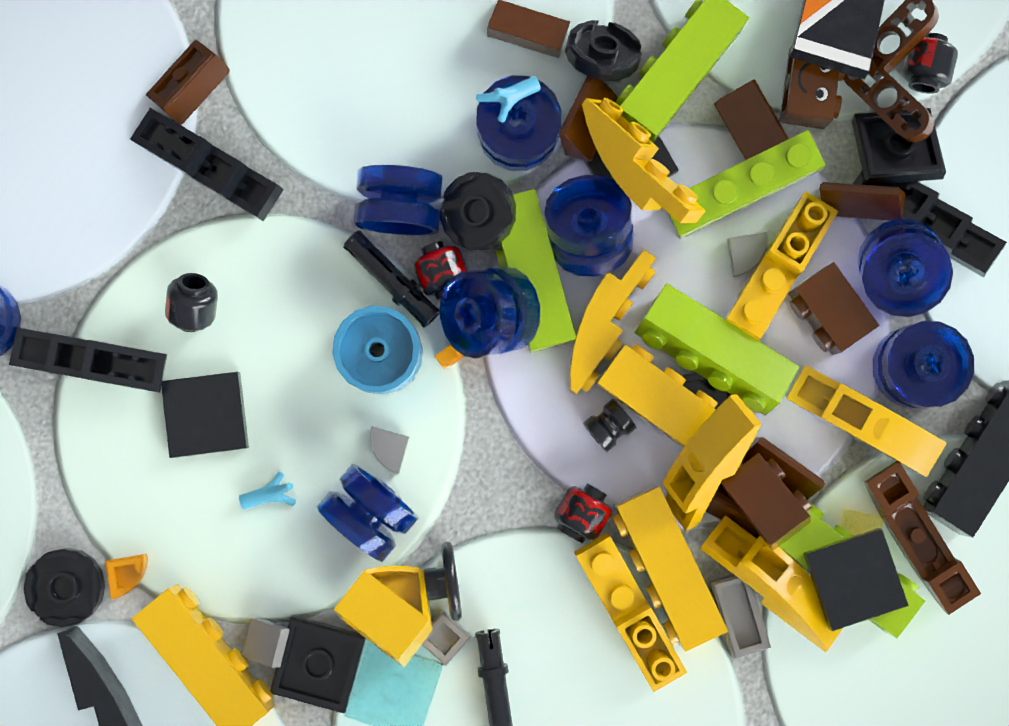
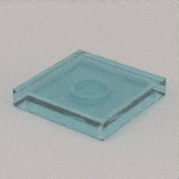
M369 641L344 717L371 726H424L443 664L439 661L414 654L403 668Z

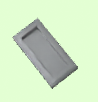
M734 574L710 581L716 606L728 629L725 636L732 658L736 659L771 648L754 589Z

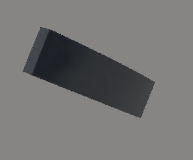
M149 108L130 138L135 144L263 222L284 190L278 184L250 169L238 159L213 146L206 139L152 108Z
M863 171L860 172L853 184L866 185ZM918 181L871 185L899 187L905 193L903 215L901 221L893 222L985 278L1006 247L1007 242L973 224L972 216L940 200V193Z
M17 327L9 365L160 393L168 354Z
M78 626L57 633L78 711L94 706L99 726H143L125 688L104 656Z

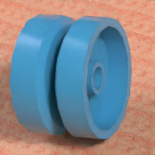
M372 305L355 310L342 321L334 335L332 354L337 370L349 384L367 393L386 395L402 390L414 380L422 365L423 346L419 333L403 314L390 307ZM375 344L379 346L384 345L385 351L380 357H373L375 353L371 349Z

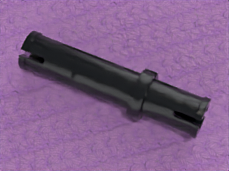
M361 230L356 231L347 239L343 248L393 296L392 301L397 306L402 305L423 328L429 326L439 316L441 310L418 289L419 284L414 279L409 280Z
M487 629L488 633H484V630L475 632V637L477 638L481 664L477 670L478 677L483 678L489 725L513 726L506 674L509 673L508 664L503 661L500 629Z

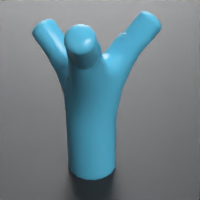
M532 76L507 88H496L491 93L477 94L476 100L478 102H499L501 109L498 121L503 123L509 110L515 103L540 91L541 87L538 79Z
M278 472L266 486L239 495L240 505L244 510L270 502H281L294 506L296 499L283 494L292 490L293 484L289 482L279 485L284 474Z

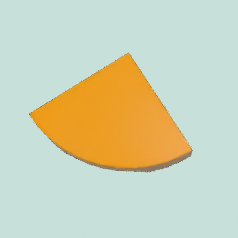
M464 336L434 357L443 369H449L473 351L475 346L467 336Z
M147 554L105 561L110 600L126 595L137 587L147 569Z

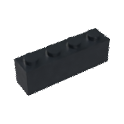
M1009 380L1002 381L1001 383L998 382L989 390L985 397V402L988 404L980 416L976 415L968 423L964 434L967 435L960 448L953 449L944 462L945 472L939 481L935 480L929 485L923 496V500L926 501L923 508L927 514L960 536L974 538L1009 482Z

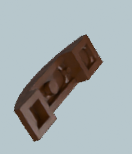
M895 461L864 481L867 491L894 541L919 579L946 614L950 615L981 595L980 590L962 561L953 556L917 498L920 494L900 461Z

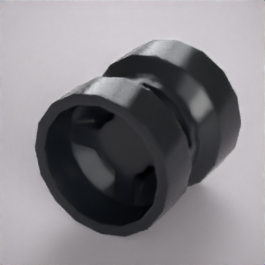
M613 398L603 406V411L598 416H590L583 422L585 428L606 453L616 446V440L619 437L629 435L637 429L629 415ZM606 418H608V420L612 423V425L617 429L616 431H615V430L613 429V427L609 424V422L606 420Z

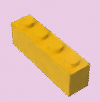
M625 344L596 382V385L684 448L701 425L716 410L715 407L718 402L701 390L694 394L685 388L683 384L686 379L671 368L666 367L662 371L653 365L651 361L654 356L639 345L634 344L630 348Z
M655 485L614 504L617 514L611 516L621 538L626 535L629 536L634 547L633 550L628 552L637 572L645 571L651 583L645 589L654 608L662 607L668 621L662 623V626L671 644L679 643L681 648L687 652L727 633L728 629L660 486Z
M177 584L168 588L131 618L216 726H253L275 706L271 700L273 694L270 692V688L261 679H254L246 669L249 666L246 658L236 648L232 650L222 639L224 632L214 619L210 617L208 619L205 618L197 608L200 605L197 597L187 587L182 589Z

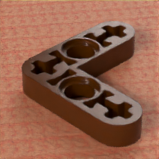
M905 0L879 27L871 67L868 73L876 81L871 88L860 78L847 74L843 78L844 82L908 142H919L927 138L933 130V117L889 73L937 24L939 10L932 0ZM916 8L921 11L924 10L927 15L922 21L917 18L914 19L912 15L913 10ZM901 22L912 32L908 37L898 27ZM889 35L899 36L900 44L894 52L889 54L881 52L880 45L885 37ZM887 88L896 89L897 99L894 104L886 108L879 107L877 102L879 94ZM906 109L914 118L920 117L918 120L921 124L920 128L917 130L913 128L908 129L909 124L899 113Z

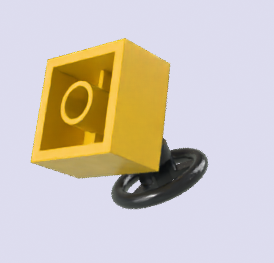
M446 541L441 546L443 568H426L423 571L420 568L410 566H382L364 570L336 605L334 611L345 623L404 668L433 630L429 606L430 600L448 598L451 619L459 621L462 618L454 549L451 542Z

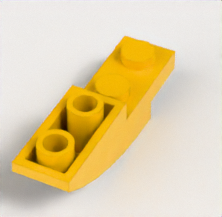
M586 98L582 107L593 143L608 171L625 194L641 210H660L662 207L679 223H697L706 210L696 202L698 196L691 189L682 184L676 185L667 177L670 173L669 170L658 161L652 159L659 148L649 140L651 134L638 123H629L621 116L623 109L608 98L603 100Z
M805 191L772 239L764 256L751 272L725 320L759 341L795 280L804 271L838 211Z
M643 249L622 280L608 271L593 294L578 327L571 353L569 391L572 394L576 395L580 389L587 393L600 376V373L595 368L603 357L610 362L622 346L623 342L617 338L623 330L612 323L611 320L613 317L618 321L623 318L633 304L628 299L631 292L636 286L643 290L656 273L650 267L656 260V257Z
M807 365L804 366L786 398L896 461H900L903 465L925 477L929 475L947 444L893 411Z
M737 394L729 396L701 425L680 452L662 483L668 491L665 499L673 515L685 531L699 525L721 481L735 475L761 426L754 413Z
M726 515L700 549L764 597L760 602L762 605L826 653L843 628L835 631L829 630L811 576L780 547L772 551L761 536L756 539Z
M608 532L574 551L576 558L652 691L655 692L688 673Z

